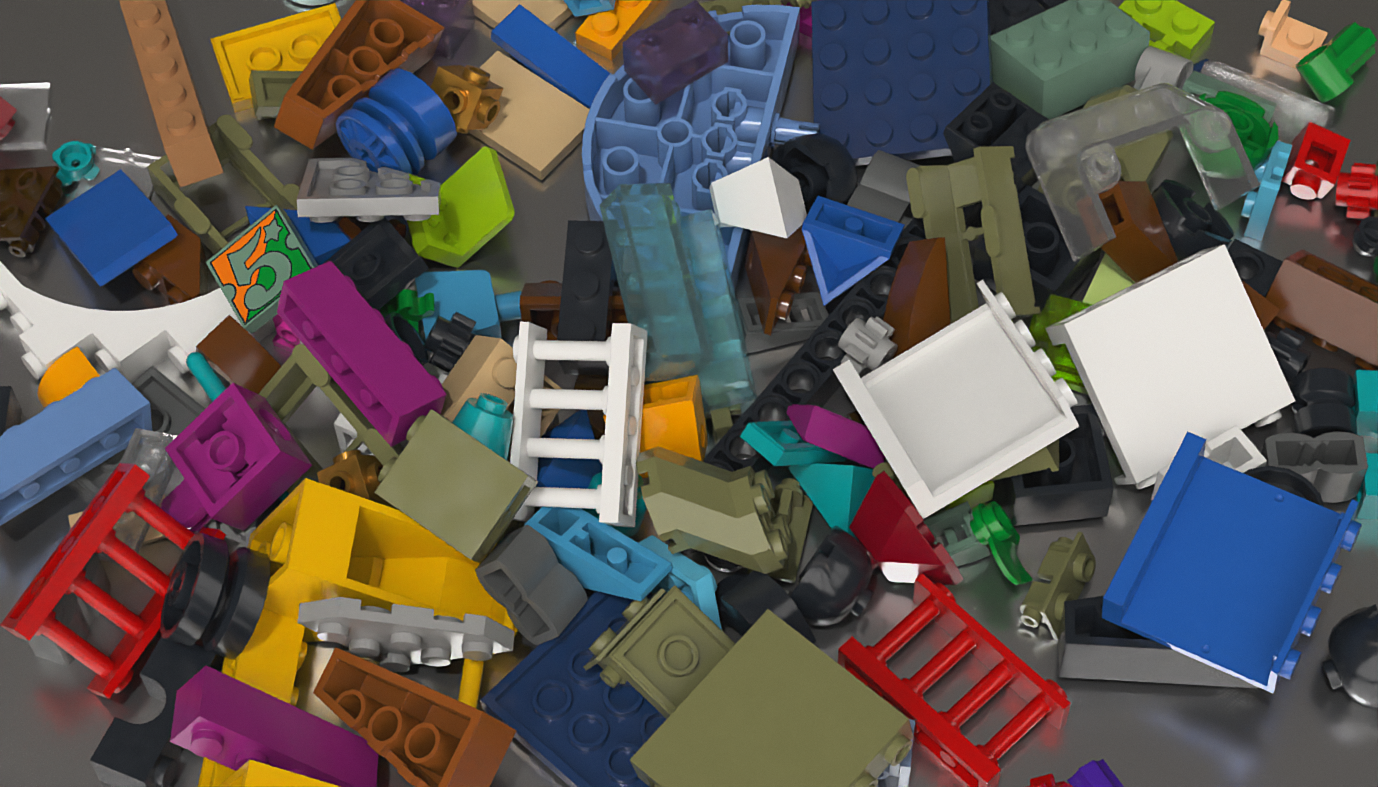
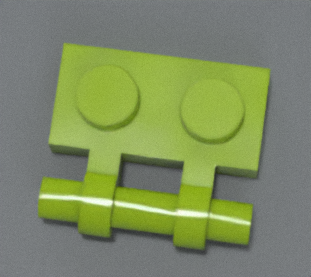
M1124 0L1118 7L1150 31V38L1152 40H1149V46L1173 54L1177 53L1187 59H1191L1210 37L1215 25L1213 20L1177 0Z

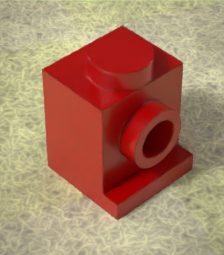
M1309 121L1291 143L1292 149L1281 181L1291 185V193L1298 198L1312 200L1318 197L1322 199L1336 184L1351 140Z

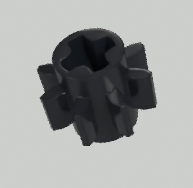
M457 311L455 314L453 313L450 321L439 315L423 345L424 348L433 352L429 363L449 373L477 335L471 332L476 321Z
M1287 327L1284 330L1281 329L1278 335L1267 331L1265 335L1286 381L1291 383L1294 377L1304 371L1311 357L1310 352L1301 348L1306 337Z

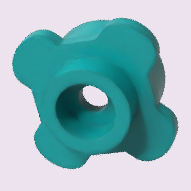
M71 141L63 144L53 152L52 159L60 168L55 177L61 180L62 186H69L72 182L80 180L93 182L99 177L100 170L94 162V157L97 155L95 146L90 143ZM75 163H80L77 167L72 166Z

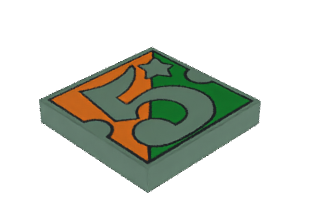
M277 204L206 261L207 266L241 325L251 334L255 333L278 314L277 308L283 281L318 266L287 213Z

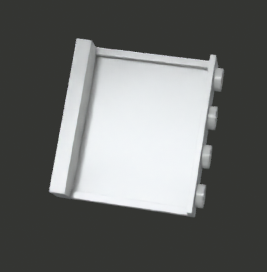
M1225 244L1203 249L1045 328L1053 346L1066 344L1124 471V474L1114 478L1117 485L1136 484L1137 489H1142L1155 484L1158 471L1172 463L1187 431L1205 438L1207 443L1236 425L1243 429L1253 423L1255 427L1269 424L1282 417L1279 409L1295 402Z
M983 280L976 284L986 304L860 378L850 360L833 369L923 519L1079 427L1070 409L1078 403L1063 378L1055 382L1051 377L1057 373L1043 349L1040 348L1035 352L1032 351L1031 348L1036 345V342L1024 322L1019 320L1013 324L1011 319L1015 318L1016 314L1005 295L1000 292L994 296Z

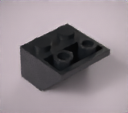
M992 82L945 127L943 134L955 163L974 157L973 149L977 147L1013 146L1015 158L1010 160L1012 171L1014 172V184H1016L1017 194H1019L1026 184L1032 187L1044 175L1050 160L1056 155L1067 132L1013 96L1010 92Z

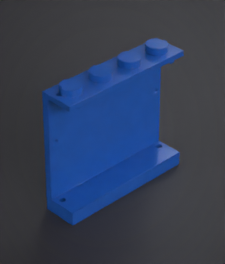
M1187 431L1103 597L1102 618L1274 693L1281 676L1291 680L1302 652L1296 650L1295 647L1301 634L1311 637L1318 623L1322 608L1315 606L1321 592L1331 594L1336 585L1342 566L1335 562L1341 549L1351 552L1362 527L1361 523L1354 521L1359 502L1352 499L1346 513L1341 512L1340 514L1205 458L1206 439Z

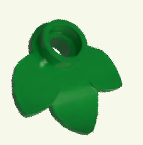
M995 501L987 505L979 503L972 508L974 519L970 521L971 529L982 545L987 546L989 544L992 555L1002 573L1015 585L1028 584L1033 581V578L1025 570L1017 557L1015 546L1019 544L1020 535L1013 527L1003 508Z

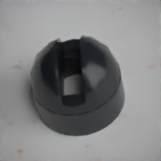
M1378 217L1363 219L1353 232L1352 244L1355 250L1362 256L1369 258L1378 256Z

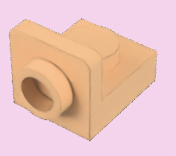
M1281 0L1275 12L1267 11L1260 25L1258 35L1264 37L1260 55L1297 69L1295 66L1302 58L1325 45L1328 32L1288 17L1291 1Z

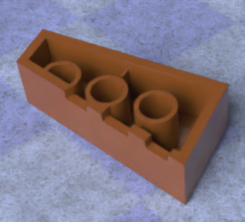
M355 0L284 95L274 128L313 150L337 132L335 124L337 118L345 110L351 109L354 102L358 99L369 98L368 94L371 87L390 70L400 68L414 73L433 58L445 27L400 0Z
M335 647L313 691L327 707L351 729L357 731L376 753L385 757L398 770L397 772L415 787H490L517 731L481 710Z

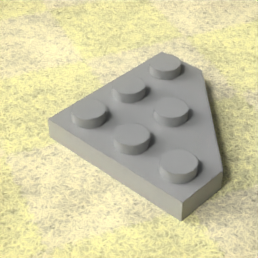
M313 158L308 161L297 196L298 217H310L311 221L317 223L332 222L337 220L338 216H356L357 220L363 222L379 221L384 219L386 215H403V218L409 221L427 220L431 215H439L441 204L440 182L426 179L421 181V186L413 184L409 180V173L388 167L378 168V173L372 172L367 168L366 161L357 158Z
M345 597L300 603L297 621L298 624L317 632L319 639L328 642H338L348 647L349 653L359 657H369L379 662L381 667L392 672H405L410 669V665L422 663L429 666H447L451 663V659L458 658L485 661L491 659L494 653L513 651L515 631L487 616L465 613L462 621L450 616H434V609L392 604L391 611L375 606H361L360 599Z

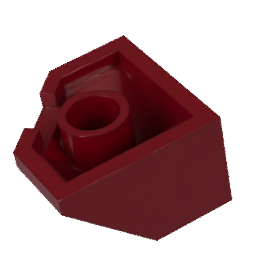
M885 471L878 474L849 526L856 540L864 546L871 558L872 570L877 567L885 578L891 582L915 583V579L921 573L934 584L939 582L943 585L956 586L964 580L955 562L940 542L934 543L936 542L934 535L923 522L924 519L914 505Z

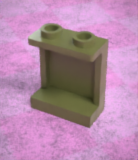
M431 409L427 416H420L410 427L406 436V440L409 442L398 458L392 457L384 465L378 476L380 485L374 493L470 560L481 564L498 542L538 481Z

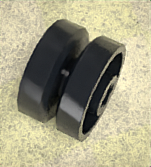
M196 533L180 555L170 579L161 613L160 632L162 638L186 646H192L201 638L205 652L228 659H235L250 640L264 606L270 581L271 562L268 555L246 547H238L229 554L225 540L204 533Z

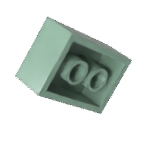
M1068 0L991 36L993 82L1041 115L1052 120L1085 104L1093 96L1134 81L1135 70L1140 56L1149 47L1150 31L1109 0Z

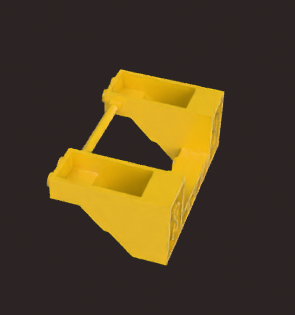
M305 478L250 534L247 548L267 554L271 562L267 596L250 640L235 659L224 658L222 673L296 706L299 689L294 686L296 671L301 668L305 660L307 642L324 641L317 637V632L297 623L299 604L330 598L360 599L361 606H375L391 611L392 604L434 609V616H450L462 621L465 613L487 616L515 631L514 637L517 628L511 621L506 608L494 600L480 583L475 571L480 563L470 560L400 510ZM464 658L458 701L477 709L484 661ZM206 757L203 758L198 787H340L254 760L247 761L235 771Z

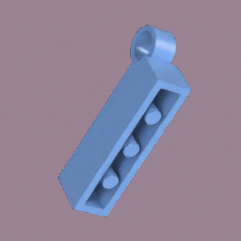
M116 368L111 369L100 377L88 380L82 388L60 401L50 403L42 412L20 425L10 427L0 436V526L152 432L150 402Z

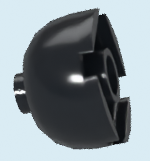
M815 133L797 136L779 145L773 152L771 160L799 180L807 214L817 196L847 205L855 189L858 187V173L852 156L837 139L828 135Z
M1165 179L1152 192V197L1178 261L1203 249L1223 244L1227 248L1232 241L1231 238L1234 236V233L1222 214L1209 202L1203 208L1191 200L1197 192L1188 186L1174 180Z
M835 525L830 535L825 537L799 575L798 585L793 592L789 591L788 593L806 622L813 625L829 626L839 623L850 612L858 617L874 595V591L867 587L873 573L871 558L860 542Z
M1375 604L1367 608L1357 609L1340 619L1332 628L1328 639V649L1331 658L1322 661L1333 690L1343 687L1352 701L1369 708H1378V609Z

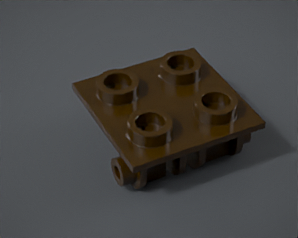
M58 166L0 170V241H7L10 244L8 247L9 252L17 257H25L26 253L33 252L40 236L39 232L43 231L46 227L45 218L52 214L58 200L63 195L61 189L62 182L55 177L60 169Z

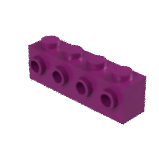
M328 261L283 281L277 308L278 315L390 447L406 440L410 427L420 416H427L431 409L441 414L447 394L440 381L426 371L414 357L409 345L400 341L387 326L381 313L367 303L357 291L354 282L348 276L343 275L332 261Z
M204 666L177 690L170 742L188 749L198 756L206 757L235 771L247 761L254 760L340 787H376L378 753L367 744L368 742L364 738L209 666Z

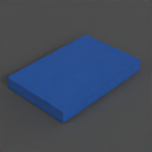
M122 169L45 218L54 233L100 287L178 236L172 224Z

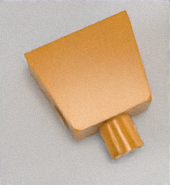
M698 375L644 385L640 453L659 446L704 462L707 448V431ZM604 414L603 418L606 424V415ZM648 472L639 474L642 478H648Z

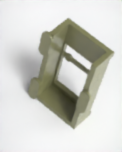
M222 115L214 124L209 126L221 166L223 167L230 163L266 201V203L258 204L255 207L273 208L277 204L282 209L297 210V196L300 188L296 184L284 186L250 150L253 145L252 137L231 115ZM167 154L147 166L155 193L164 199L185 224L201 238V241L214 255L228 244L227 237L249 224V219L246 215L219 233L191 199L183 194L184 191L198 182L180 188Z
M1013 146L977 147L973 149L974 157L950 165L910 168L907 171L906 180L913 216L915 218H923L926 239L945 237L950 324L979 308L968 240L975 241L980 235H984L986 251L991 257L997 294L1002 292L1016 314V317L1011 319V321L1041 314L1040 307H1034L1035 298L1017 188L1016 184H1014V172L1012 171L1010 160L1015 158ZM982 202V227H968L966 230L963 207Z
M298 344L293 348L290 357L259 393V395L266 398L312 464L286 490L289 494L305 478L319 482L316 472L323 470L285 424L316 386L320 387L357 431V437L344 452L357 450L364 442L384 466L392 457L398 458L404 450L400 443L390 447L304 344Z

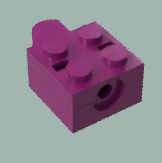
M232 383L164 448L184 477V480L162 500L161 508L194 534L198 533L212 519L244 531L295 483L312 464L266 398Z

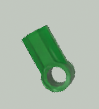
M1354 22L1345 26L1327 44L1315 49L1302 58L1295 67L1320 103L1327 102L1340 95L1354 83L1352 75L1376 53L1374 46L1377 39L1370 28L1362 27Z

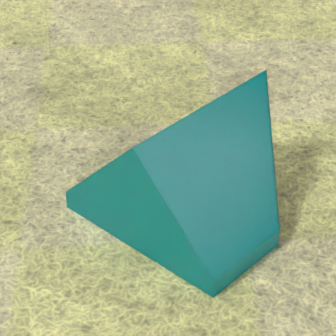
M820 463L791 465L788 469L800 483L831 529L837 525L854 537L849 526L875 479L872 474L873 469L853 465Z

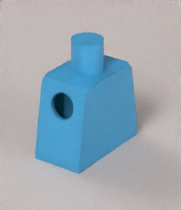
M486 270L423 272L418 278H415L418 298L425 296L427 293H434L435 312L433 315L422 319L425 338H427L439 315L450 321L453 313L455 314L456 311L476 321L471 332L480 336L501 339L500 322L521 319V291L494 295L490 273Z

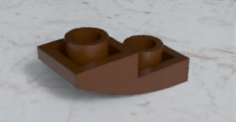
M230 315L196 346V352L201 353L210 366L230 384L235 383L257 394L261 392L281 368V365Z

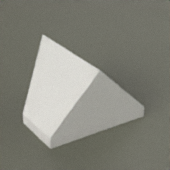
M769 157L716 180L709 187L718 228L740 227L788 238L803 224L807 216L799 180Z

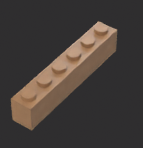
M119 0L161 140L180 188L224 173L167 0Z

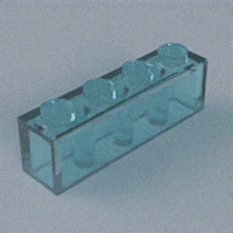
M619 184L599 206L627 321L648 331L645 381L672 380L698 375L715 360L713 354L714 342L707 330L702 310L703 299L701 292L696 287L691 267V251L685 243L680 224V208L674 200L671 184Z
M708 209L656 223L660 240L653 241V250L659 268L666 267L669 282L662 285V293L668 312L675 311L678 327L671 328L672 340L677 355H684L687 371L680 373V377L698 375L704 413L755 400L757 398L756 387L718 220L712 210Z

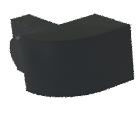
M755 570L748 575L737 571L717 584L715 596L720 621L736 628L741 638L769 609L814 644L816 642L799 608L784 589L769 575Z

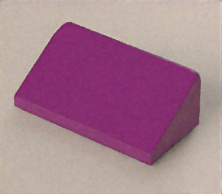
M792 404V406H788L786 413L804 441L872 469L878 464L884 463L885 456L867 426L816 405Z

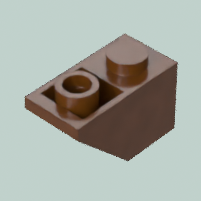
M1116 181L1080 201L1096 243L1135 283L1179 262L1147 182Z
M168 214L166 219L172 224L178 236L135 264L132 272L143 287L150 291L154 288L165 296L169 305H174L208 294V266L201 238Z

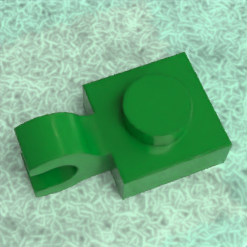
M403 289L385 304L379 312L383 318L393 311L401 314L419 334L418 321L433 315L435 312L434 293H427L425 296L417 298V291Z

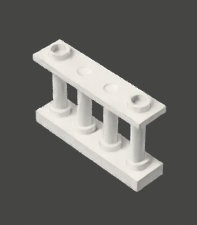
M520 322L519 335L515 337L513 343V357L517 363L510 463L536 480L538 457L599 459L600 463L603 464L602 484H599L597 489L535 486L513 520L526 523L535 514V507L596 509L597 513L600 514V523L613 526L635 527L638 488L636 461L640 454L647 330L631 323H612V334L606 341L547 340V329L531 322ZM545 360L606 361L609 366L608 385L603 390L543 389ZM542 409L603 410V413L606 415L605 435H602L600 440L540 438Z

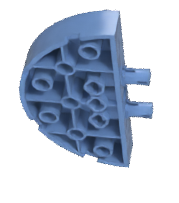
M746 5L742 6V12L717 15L716 10L684 19L666 27L633 49L626 56L627 62L614 75L609 74L596 94L589 110L582 140V164L586 205L590 221L616 222L623 242L621 273L631 282L646 280L649 283H664L666 307L680 314L703 322L726 319L727 324L729 310L734 298L751 231L740 227L718 228L709 189L711 183L770 157L771 149H775L776 145L784 144L789 139L797 136L819 133V123L781 118V110L799 44L800 7ZM730 31L728 36L709 39V35Z

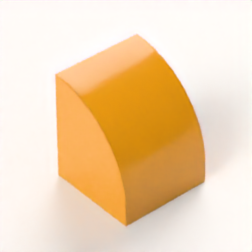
M77 346L56 360L45 372L38 386V399L45 408L54 401L62 400L82 388L88 380L100 377V375Z

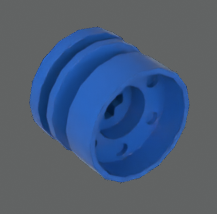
M400 68L390 70L371 87L368 94L369 98H360L355 101L352 108L345 110L335 123L337 134L350 156L366 161L369 171L378 173V168L388 167L417 175L425 165L424 160L436 158L457 136L455 122L440 97L423 80L413 73Z

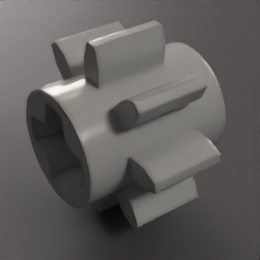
M870 317L867 323L860 318H856L847 327L839 340L838 347L847 353L841 360V363L843 364L850 360L858 375L861 373L865 375L869 369L873 371L892 360L898 345L889 338L895 329L879 317L875 319Z

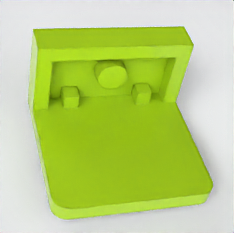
M487 146L482 147L442 185L440 184L441 204L439 215H431L429 219L422 221L407 220L412 244L419 256L459 268L512 221L515 210L495 149ZM409 174V180L413 184L421 186V181L426 180Z

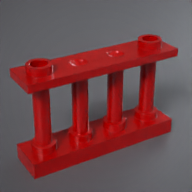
M119 463L0 624V626L15 637L28 641L34 635L40 636L43 634L96 673L87 689L96 695L108 699L113 693L121 692L130 682L134 674L132 666L160 629L165 595L176 567L175 565L167 576L115 536L116 530L113 528L124 512L130 513L132 511L182 550H184L187 543L195 535L145 496L146 490L143 486L150 478V475L136 464ZM202 527L199 532L222 540L226 537V534L220 529ZM104 552L155 591V594L139 616L85 577L86 570L83 568L94 553ZM64 593L66 595L74 593L126 632L109 657L55 618L56 612L53 608Z
M921 573L915 579L913 603L917 607L873 647L870 645L864 647L852 636L838 648L837 663L907 718L915 720L913 740L965 787H998L1001 774L998 760L1043 717L1058 730L1062 729L1066 725L1071 702L1068 701L1065 691L1051 679L1044 680L956 603L954 595L946 586L939 582L934 584ZM933 619L953 639L910 679H900L887 667L886 661ZM970 652L991 671L947 712H937L924 701L923 694L962 657ZM1007 684L1028 704L985 745L977 744L975 746L961 734L960 727Z

